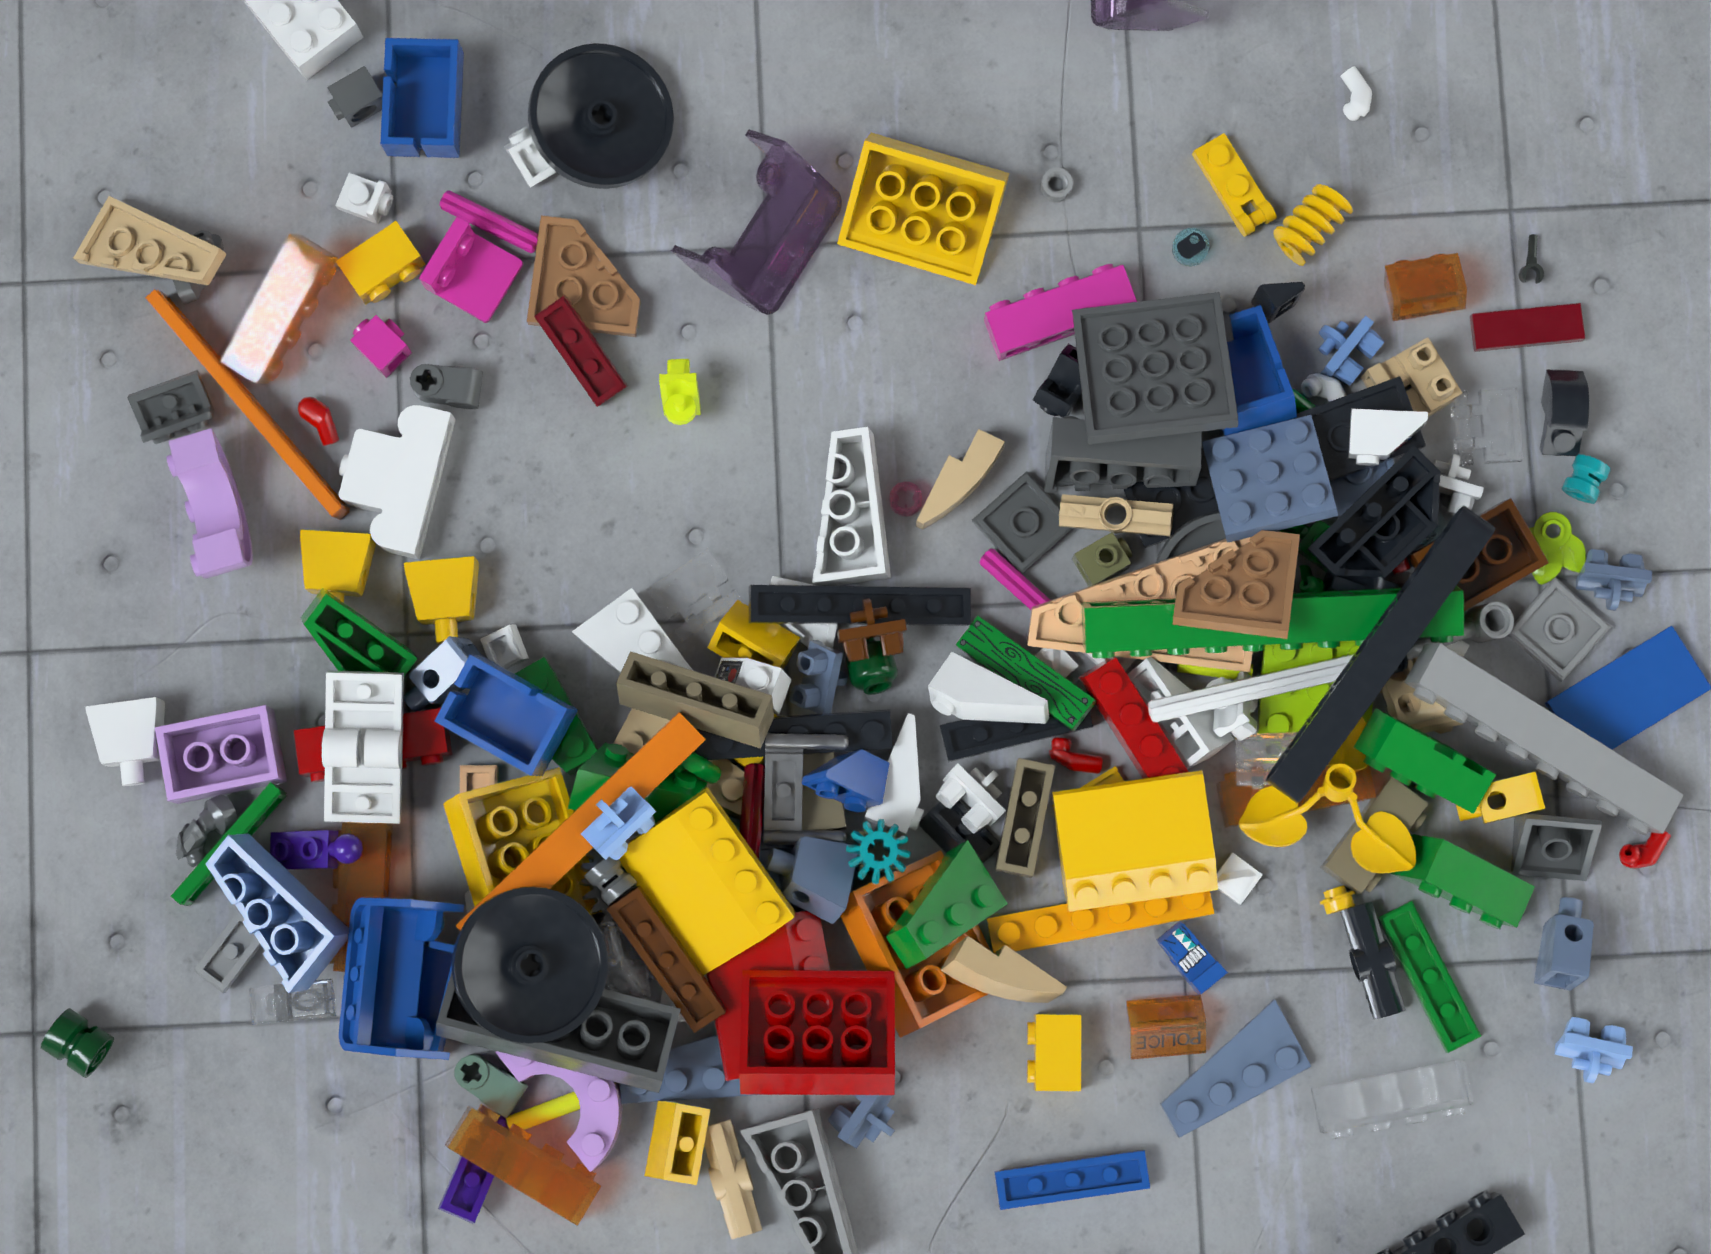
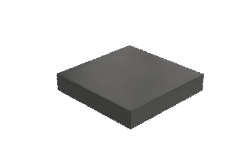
M1027 471L972 519L975 526L1021 574L1026 572L1074 529L1059 527L1060 507L1047 493H1044V489Z

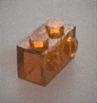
M1458 253L1447 255L1435 254L1429 258L1412 261L1400 260L1393 264L1385 265L1384 287L1392 321L1466 309L1467 286Z

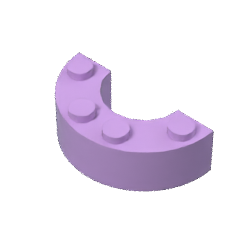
M210 428L170 440L171 455L167 456L168 467L172 476H178L189 500L185 502L186 512L191 523L195 522L197 534H193L192 541L195 554L190 555L195 575L208 579L250 566L253 560V553L245 511L232 470L214 431Z
M497 1051L496 1054L518 1082H524L535 1075L549 1074L562 1078L573 1088L580 1104V1119L576 1131L568 1139L567 1143L590 1172L595 1170L612 1150L621 1128L623 1108L618 1083Z

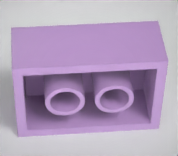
M266 705L155 727L167 801L181 804L215 797L219 794L225 795L268 786L270 782L274 784L287 782L275 711Z

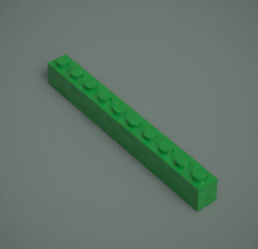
M1456 586L1419 638L1430 637L1431 642L1448 643L1453 642V636H1464V591ZM1401 588L1293 593L1287 639L1173 625L1176 598L1083 602V648L1086 653H1092L1093 658L1115 657V652L1130 651V656L1144 657L1151 656L1152 650L1167 649V654L1184 655L1190 653V648H1205L1206 653H1224L1228 651V646H1242L1243 651L1265 650V645L1280 644V649L1296 650L1302 649L1303 643L1318 642V647L1320 648L1340 647V641H1355V645L1360 646Z

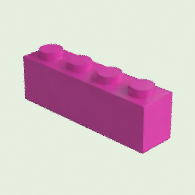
M1106 264L1092 271L1093 275L1079 280L1078 276L1068 277L1060 281L1057 288L1046 292L1044 288H1037L1024 294L1023 300L1010 303V300H1003L989 307L990 311L985 312L984 323L998 361L1075 335L1072 310L1137 302L1124 265L1113 267V264Z

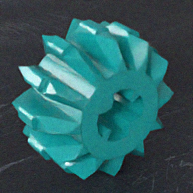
M879 819L877 831L873 832L871 824L866 821L862 826L867 836L864 837L857 831L851 833L853 840L861 845H847V853L859 854L858 857L851 859L848 865L850 868H854L863 864L864 867L858 874V878L861 880L866 877L870 870L873 871V884L879 883L880 872H884L887 881L892 882L894 881V874L890 869L891 866L901 873L906 869V866L896 858H910V851L898 849L899 846L905 845L909 839L906 835L896 840L893 838L899 829L897 824H893L889 832L886 833L883 832L885 821L884 819ZM875 842L882 843L883 849L889 851V856L883 855L882 861H875L874 854L868 853V847L874 848Z

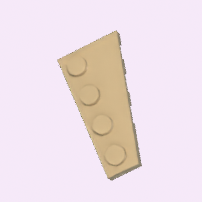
M108 196L73 259L85 265L209 286L226 253L206 241Z
M632 708L613 744L622 745L629 752L635 754L670 720ZM728 759L708 760L720 768L721 777L714 784L708 783L707 787L725 813L740 819L744 772Z

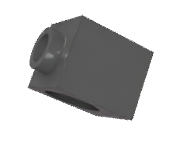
M365 66L327 87L333 99L328 101V104L339 121L345 117L351 128L382 111L383 95Z

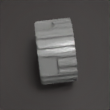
M1053 167L1045 171L1040 183L1041 195H1044L1049 202L1059 203L1064 201L1073 189L1072 175L1064 168ZM1060 178L1064 182L1065 187L1060 191H1053L1048 183L1052 179Z

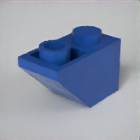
M860 749L839 755L803 776L802 784L816 790V795L820 797L835 799L843 803L844 808L847 810L864 812L866 808L883 803L890 763Z

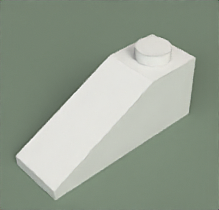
M954 652L950 653L928 685L931 704L937 711L947 716L953 714L962 720L1046 724L1049 719L1048 700Z
M1152 657L1146 658L1127 674L1147 707L1151 700L1192 691ZM1214 709L1158 722L1187 769L1210 759L1234 740L1230 732L1219 737L1213 731Z
M910 713L907 714L888 760L890 764L883 803L868 808L865 814V819L876 824L879 819H884V827L888 829L893 824H897L899 826L897 833L906 835L909 828L916 831L924 812L923 809L918 808L921 797L915 716Z

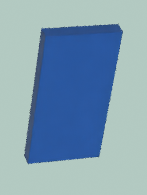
M1670 626L1546 701L1545 705L1553 714L1613 750L1711 690V685L1673 626Z

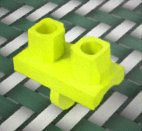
M689 359L667 360V374H659L664 416L673 424H688L696 415H701L697 374L690 373Z

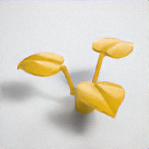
M1362 717L1328 763L1327 767L1330 768L1326 772L1322 787H1319L1317 792L1305 804L1298 807V803L1291 800L1275 787H1265L1250 799L1238 823L1240 829L1254 841L1272 847H1286L1295 844L1306 834L1307 822L1302 813L1308 811L1321 797L1326 796L1333 802L1348 800L1356 824L1361 829L1352 837L1351 852L1355 861L1362 868L1373 873L1383 874L1408 871L1414 868L1416 864L1414 842L1401 820L1390 813L1382 811L1372 814L1367 824L1362 819L1357 803V795L1353 792L1356 784L1355 772L1368 766L1363 762L1366 755L1354 748L1355 743L1367 724Z

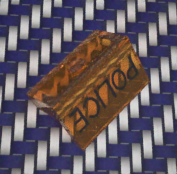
M1201 994L1126 1001V1013L1130 1030L1131 1060L1206 1053V1017Z

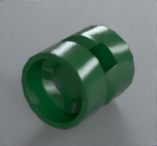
M68 1008L55 1020L41 1043V1049L59 1061L66 1058L69 1068L87 1078L98 1068L108 1054L114 1042V1037L97 1026L89 1028L87 1019L71 1008Z

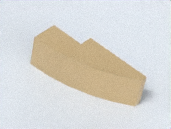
M978 429L963 461L949 455L916 521V527L923 530L958 507L990 472L1004 448L1005 441Z
M969 936L952 948L941 968L942 972L965 985L1009 1000L1049 1003L1063 994L1067 986L1008 946L1004 945L998 951L992 953Z

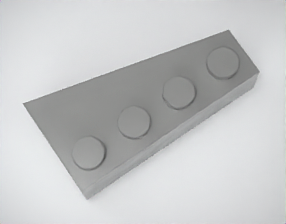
M820 1109L809 1110L740 1130L746 1143L748 1142L756 1156L759 1167L773 1187L781 1207L785 1209L793 1228L807 1254H859Z

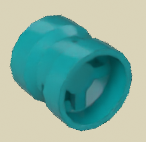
M1578 454L1572 464L1574 471L1570 477L1565 479L1561 489L1574 499L1595 504L1600 495L1599 486L1601 482L1607 480L1611 468L1596 458Z

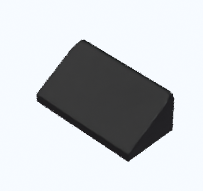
M1303 282L1262 284L1258 287L1251 303L1253 307L1261 305L1267 323H1271L1297 304L1305 290V285Z
M959 800L951 809L939 802L919 822V826L945 853L968 840L981 862L984 863L999 849L1000 842L985 827L974 834L963 824L961 819L969 810Z

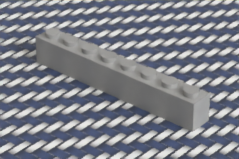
M1425 643L1404 682L1415 689L1413 695L1418 699L1432 705L1436 702L1445 707L1444 714L1459 723L1464 724L1467 721L1477 727L1474 732L1490 742L1498 740L1507 746L1505 751L1509 755L1521 761L1529 759L1537 764L1535 769L1537 772L1553 780H1556L1558 777L1568 783L1566 789L1569 792L1585 799L1589 796L1598 802L1596 805L1597 809L1613 817H1616L1617 814L1628 820L1626 826L1641 835L1646 836L1648 832L1663 834L1684 795L1441 643Z

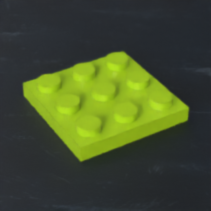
M1340 641V647L1320 648L1318 647V642L1303 643V648L1296 650L1280 649V644L1265 645L1261 675L1352 655L1359 646L1355 645V641ZM1334 682L1259 699L1256 740L1291 743ZM1373 702L1362 716L1366 723L1372 715Z

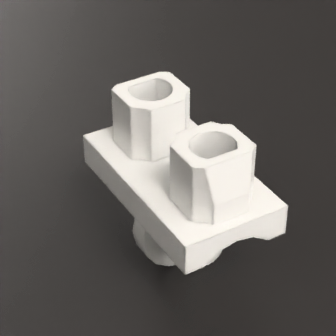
M1456 454L1451 455L1448 463L1439 460L1434 462V465L1441 473H1445L1444 476L1440 475L1439 492L1451 495L1446 513L1452 516L1463 505L1471 510L1474 502L1481 499L1484 487L1455 479V477L1468 480L1471 474L1470 469L1459 466L1460 456Z
M1241 671L1234 681L1251 678V676L1247 672ZM1220 677L1208 683L1206 688L1232 681ZM1258 699L1214 709L1213 731L1219 737L1231 732L1239 741L1254 734L1257 731V721L1250 716V713L1254 712L1258 706Z
M957 763L943 779L944 784L936 794V798L949 809L960 798L971 808L961 821L974 834L987 824L991 827L1006 811L996 801L1002 792L992 783L999 776L995 770L986 777L975 767L968 774Z

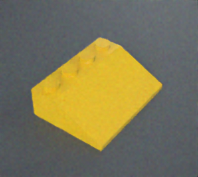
M871 132L863 144L837 244L976 285L1010 173Z
M560 767L545 771L543 776L528 775L459 793L443 803L474 906L574 812L572 809H568L570 798ZM585 855L550 889L571 897L589 912L596 903L594 899L583 900L582 897L591 891L590 886L579 885V881L584 879L587 873L580 869V865L590 863L589 858Z
M1202 770L1052 792L1062 884L1069 912L1218 890L1216 858Z
M708 787L656 822L647 833L639 834L627 842V852L619 858L627 873H630L638 882L636 886H641L703 975L760 942L795 917L793 907Z

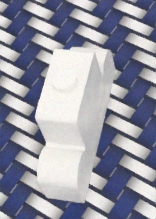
M412 405L405 408L398 418V428L402 434L401 438L358 429L354 433L349 455L344 454L340 464L339 474L343 476L339 497L348 506L381 513L373 519L370 525V534L372 539L384 551L420 560L456 421L451 412L421 405Z

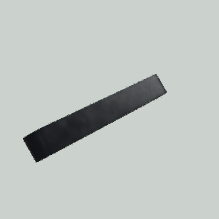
M1465 505L1455 513L1275 763L1266 778V782L1296 803L1303 799L1495 531L1493 525Z

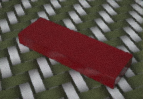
M566 295L534 316L596 407L628 386Z
M1581 303L1473 313L1470 315L1474 352L1582 342L1585 340Z

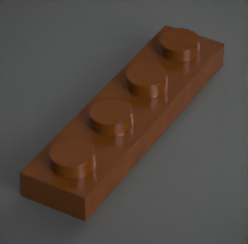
M640 885L608 906L607 910L676 1008L681 1009V1015L694 1033L726 1012L727 1008Z

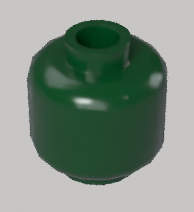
M875 638L866 639L869 659L849 662L846 656L845 663L852 685L857 690L864 691L867 695H875L885 692L892 687V682L897 677L898 669L893 655L883 656L881 641H875Z

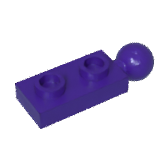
M338 831L271 832L270 854L287 870L336 869L338 861L344 864L354 863L361 857L363 852L362 842L357 836L343 834L338 837Z
M496 1112L488 1113L480 1120L478 1127L481 1135L480 1141L472 1137L467 1139L438 1207L439 1210L472 1224L477 1219L504 1155V1151L495 1148L494 1145L506 1137L509 1127L506 1118Z

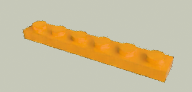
M1210 891L1071 912H1069L1066 903L987 918L986 920L993 953L1004 945L1016 952L1214 914Z

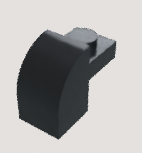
M1069 343L1059 354L1047 379L1038 388L1033 398V401L1039 404L1044 412L1052 416H1069L1082 396L1077 348Z
M1546 369L1541 404L1545 413L1540 443L1542 455L1577 456L1580 453L1583 431H1587L1589 421V388L1583 371Z

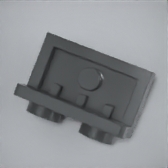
M198 370L129 394L127 397L142 431L140 436L143 443L153 440L154 444L165 442L175 436V431L186 427L188 431L201 429L209 424L208 420L213 418L214 407Z

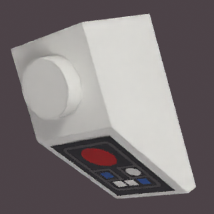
M1352 409L1348 458L1356 459V464L1379 465V460H1387L1426 425L1428 412Z
M721 658L715 674V678L772 695L773 710L776 714H780L791 683V678L782 668L749 658Z

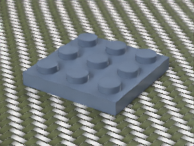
M1311 415L1202 442L1227 543L1252 537L1261 530L1278 531L1338 516Z

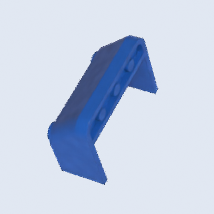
M358 898L355 901L350 915L339 1023V1042L343 1050L395 1057L449 1060L450 1052L430 1050L434 1039L433 1030L426 1019L417 1018L424 941H434L443 931L445 925L443 912H464V905L390 898Z

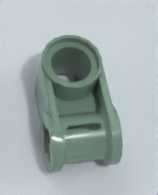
M470 1054L462 1058L454 1069V1077L461 1087L505 1118H508L528 1088L526 1083L518 1082L513 1074L497 1067L477 1054ZM475 1062L480 1065L478 1072L482 1075L481 1079L474 1078L471 1081H467L465 1079L467 1072L463 1069L464 1065L471 1066Z

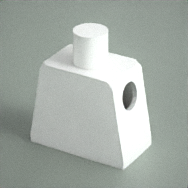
M153 697L85 706L101 764L108 767L120 766L122 786L145 784L143 763L160 760L155 727L164 726L165 701Z

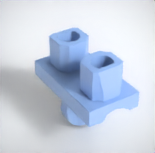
M630 786L610 806L601 799L596 805L603 813L581 835L605 860L608 857L618 860L627 852L628 844L625 841L635 831L639 834L647 833L655 825L652 815L656 811Z
M1571 1017L1566 1024L1563 1036L1555 1044L1554 1055L1572 1058V1068L1584 1070L1583 1079L1585 1082L1594 1083L1598 1074L1610 1076L1612 1068L1622 1069L1626 1059L1632 1058L1633 1046L1626 1045L1625 1028L1613 1025L1604 1026L1601 1030V1039L1589 1037L1590 1022L1587 1019Z

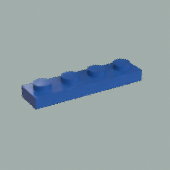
M1145 1150L994 1171L1000 1210L1150 1189Z

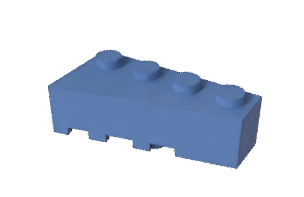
M250 834L228 835L206 862V866L231 905L235 904L245 919L243 924L249 933L254 934L265 950L263 955L270 966L276 967L283 978L281 983L286 991L293 993L308 990L347 942L349 928Z

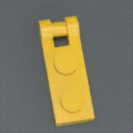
M1225 133L1193 151L1192 156L1244 237L1255 232V227L1263 222L1269 224L1277 219L1274 208L1263 196ZM1252 203L1255 211L1247 215L1242 208Z

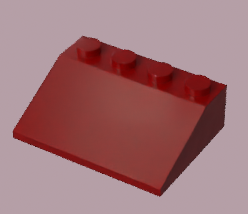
M808 911L795 912V917L782 927L706 974L709 984L727 1008L724 1014L715 1019L726 1081L739 1079L742 970L830 971L820 917Z
M742 970L740 1094L895 1095V971Z

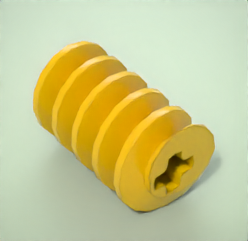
M1315 185L1312 189V195H1306L1303 198V205H1297L1293 209V216H1286L1283 220V226H1277L1273 231L1274 238L1281 250L1299 266H1304L1306 263L1301 255L1302 252L1310 256L1315 254V250L1310 244L1312 241L1318 245L1325 243L1324 238L1320 234L1321 231L1329 235L1335 232L1330 221L1332 220L1342 225L1345 220L1340 211L1343 210L1348 214L1353 212L1348 200L1336 190L1326 185Z

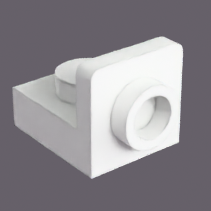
M527 127L514 132L508 137L510 143L506 144L504 148L512 157L530 188L556 173L540 155Z
M348 173L335 206L338 210L378 224L381 216L388 214L392 205L393 195H390L391 190L384 181L379 180L376 183Z

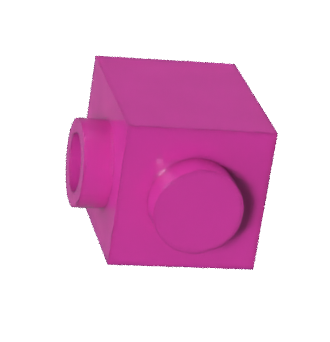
M377 315L371 320H363L354 329V337L350 340L355 348L386 378L412 354L409 347L400 339L404 332L390 318L384 323Z

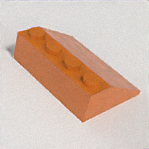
M941 850L906 866L903 873L893 872L894 881L888 882L884 876L880 878L878 884L871 882L852 891L849 894L847 908L841 915L843 923L867 971H895V1029L900 1038L988 995L959 982L941 971L952 948L967 936L990 950L978 924L927 959L908 969L905 968L886 938L909 904L916 899L924 888L923 885L927 879L934 874L942 863L944 855Z

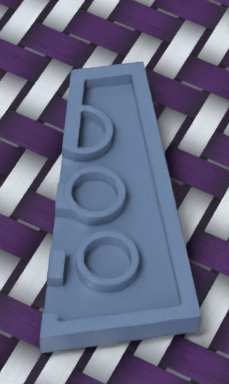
M1273 999L1257 1016L1240 1029L1232 1039L1215 1052L1207 1062L1165 1098L1160 1105L1177 1137L1180 1138L1310 1068L1311 1064L1279 1005Z
M717 1035L671 1049L659 1093L620 1083L621 1104L756 1095L740 1094V1079L725 1080Z

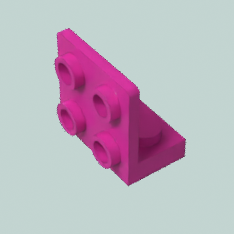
M456 217L420 275L419 280L426 290L478 320L488 323L523 267V262L521 259L475 234L468 222Z

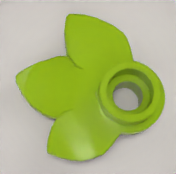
M1554 511L1542 514L1536 520L1534 527L1529 528L1549 562L1532 572L1534 579L1541 585L1554 579L1562 567L1580 573L1586 561L1584 544L1571 533L1572 528L1567 517ZM1550 524H1557L1560 527V532L1555 537H1549L1546 534V528Z

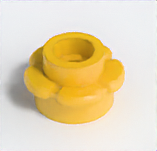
M1343 885L1323 892L1325 899L1320 901V905L1324 906L1326 914H1332L1355 906L1352 897L1355 892H1347Z

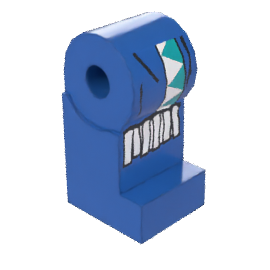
M1178 921L1156 939L1170 958L1171 963L1197 995L1204 993L1228 973L1181 921Z

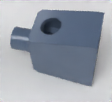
M449 636L409 674L415 686L403 696L404 701L414 712L421 711L429 703L444 704L450 691L462 692L465 689L459 688L454 683L469 655H483L469 638Z
M804 836L800 837L790 853L772 848L768 855L765 869L784 876L781 892L789 902L834 924L847 908L855 867H849L848 862L856 858L858 854L846 852L847 845L851 844Z
M1569 897L1560 898L1558 914H1555L1545 922L1534 984L1571 991L1589 978L1594 923L1591 920L1581 918L1582 900Z

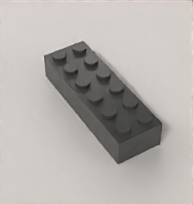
M451 972L436 1024V1036L659 1093L681 1009L604 989L597 1006L590 1016L570 1033L543 1043H517L499 1038L487 1032L469 1016L458 998Z

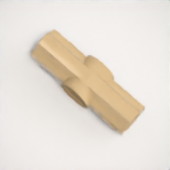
M1062 494L1059 527L1102 530L1115 534L1125 532L1171 537L1174 504L1124 500L1119 497L1100 498ZM1114 506L1123 507L1127 514L1125 520L1118 525L1110 524L1106 519L1108 510Z
M731 1119L707 1127L704 1146L710 1164L708 1171L717 1201L720 1200L728 1233H730L731 1239L761 1231L763 1228L752 1194L754 1186L745 1157L742 1158L734 1125Z

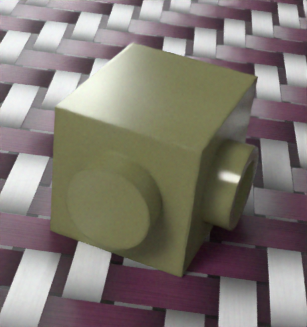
M1111 532L1076 552L1072 560L1087 586L1090 587L1110 580L1129 569L1131 565L1129 558L1133 555L1126 541L1122 537L1117 539L1114 533Z

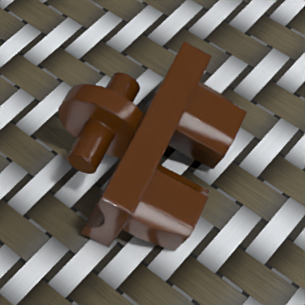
M868 598L862 599L863 610L850 612L851 623L865 621L866 626L842 629L837 632L838 643H843L848 661L854 662L869 659L866 639L880 637L883 656L903 653V633L907 631L905 619L875 624V619L888 617L887 607L872 608L871 600Z

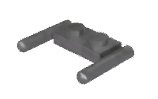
M767 733L765 740L764 845H795L800 837L804 836L846 843L847 836L844 831L802 830L803 749L844 750L849 744L846 735Z

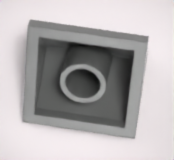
M1526 813L1514 817L1512 875L1587 881L1602 827L1601 820Z

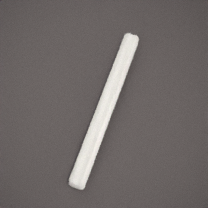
M1354 654L1154 699L1148 703V712L1153 722H1160L1331 683L1337 679Z

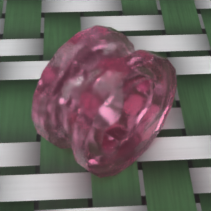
M904 481L896 484L890 492V507L899 516L908 517L914 515L922 504L921 490L912 482ZM904 490V494L907 493V490L914 493L912 497L914 505L908 508L907 504H905V508L898 506L899 496L897 494L900 491Z

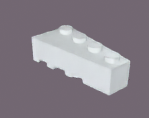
M869 427L831 432L825 496L821 510L822 520L820 535L817 541L816 567L812 581L814 585L836 586L891 578L874 434Z
M632 588L572 631L577 639L619 673H621L630 651L692 670Z

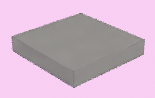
M1555 577L1515 620L1513 628L1507 636L1559 682H1562L1612 626Z

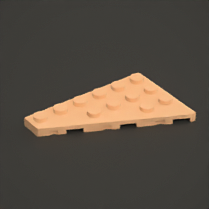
M1250 537L1228 543L1226 539L1033 606L1031 609L1027 645L1086 653L1083 648V602L1176 598L1179 583L1189 577L1193 579L1208 569L1210 563L1233 549L1235 552L1250 542ZM1228 646V651L1224 653H1206L1205 648H1190V653L1184 655L1167 654V649L1152 650L1151 656H1130V651L1115 652V656L1141 660L1152 657L1158 662L1250 672L1253 651H1243L1242 646Z

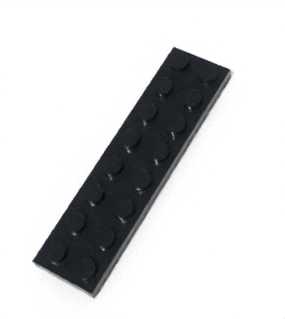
M1400 376L1297 413V418L1308 415L1312 416L1329 481L1372 467L1356 464V459L1348 458L1352 409L1413 411ZM1421 430L1387 460H1379V464L1404 455L1413 445L1418 449L1426 447ZM1201 448V469L1196 486L1147 488L1144 482H1136L1134 485L1124 489L1127 500L1174 504L1171 535L1188 521L1207 513L1219 511L1203 448ZM1140 534L1145 548L1167 541L1169 536Z

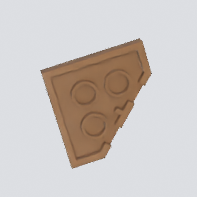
M541 215L527 314L528 325L540 326L534 316L566 295L591 332L636 337L641 301L637 294L621 277L614 265L602 250L598 248L578 220Z
M1261 530L1250 537V542L1235 552L1232 549L1210 563L1208 569L1193 579L1189 577L1179 583L1173 625L1287 639L1300 534Z

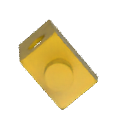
M300 530L305 589L312 594H318L324 588L342 602H344L345 596L362 597L376 547V542L372 539L371 534Z
M474 556L405 562L404 570L417 620L422 625L435 624L437 644H441L449 636L458 637L457 622L474 620L479 573L478 560Z
M1531 772L1492 782L1474 814L1456 805L1460 822L1482 817L1483 824L1525 813L1541 811L1545 809L1536 772ZM1501 795L1504 799V806L1492 809L1488 804V797Z

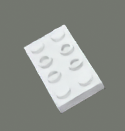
M329 670L326 672L325 730L322 739V764L325 767L324 822L400 824L402 813L404 673Z

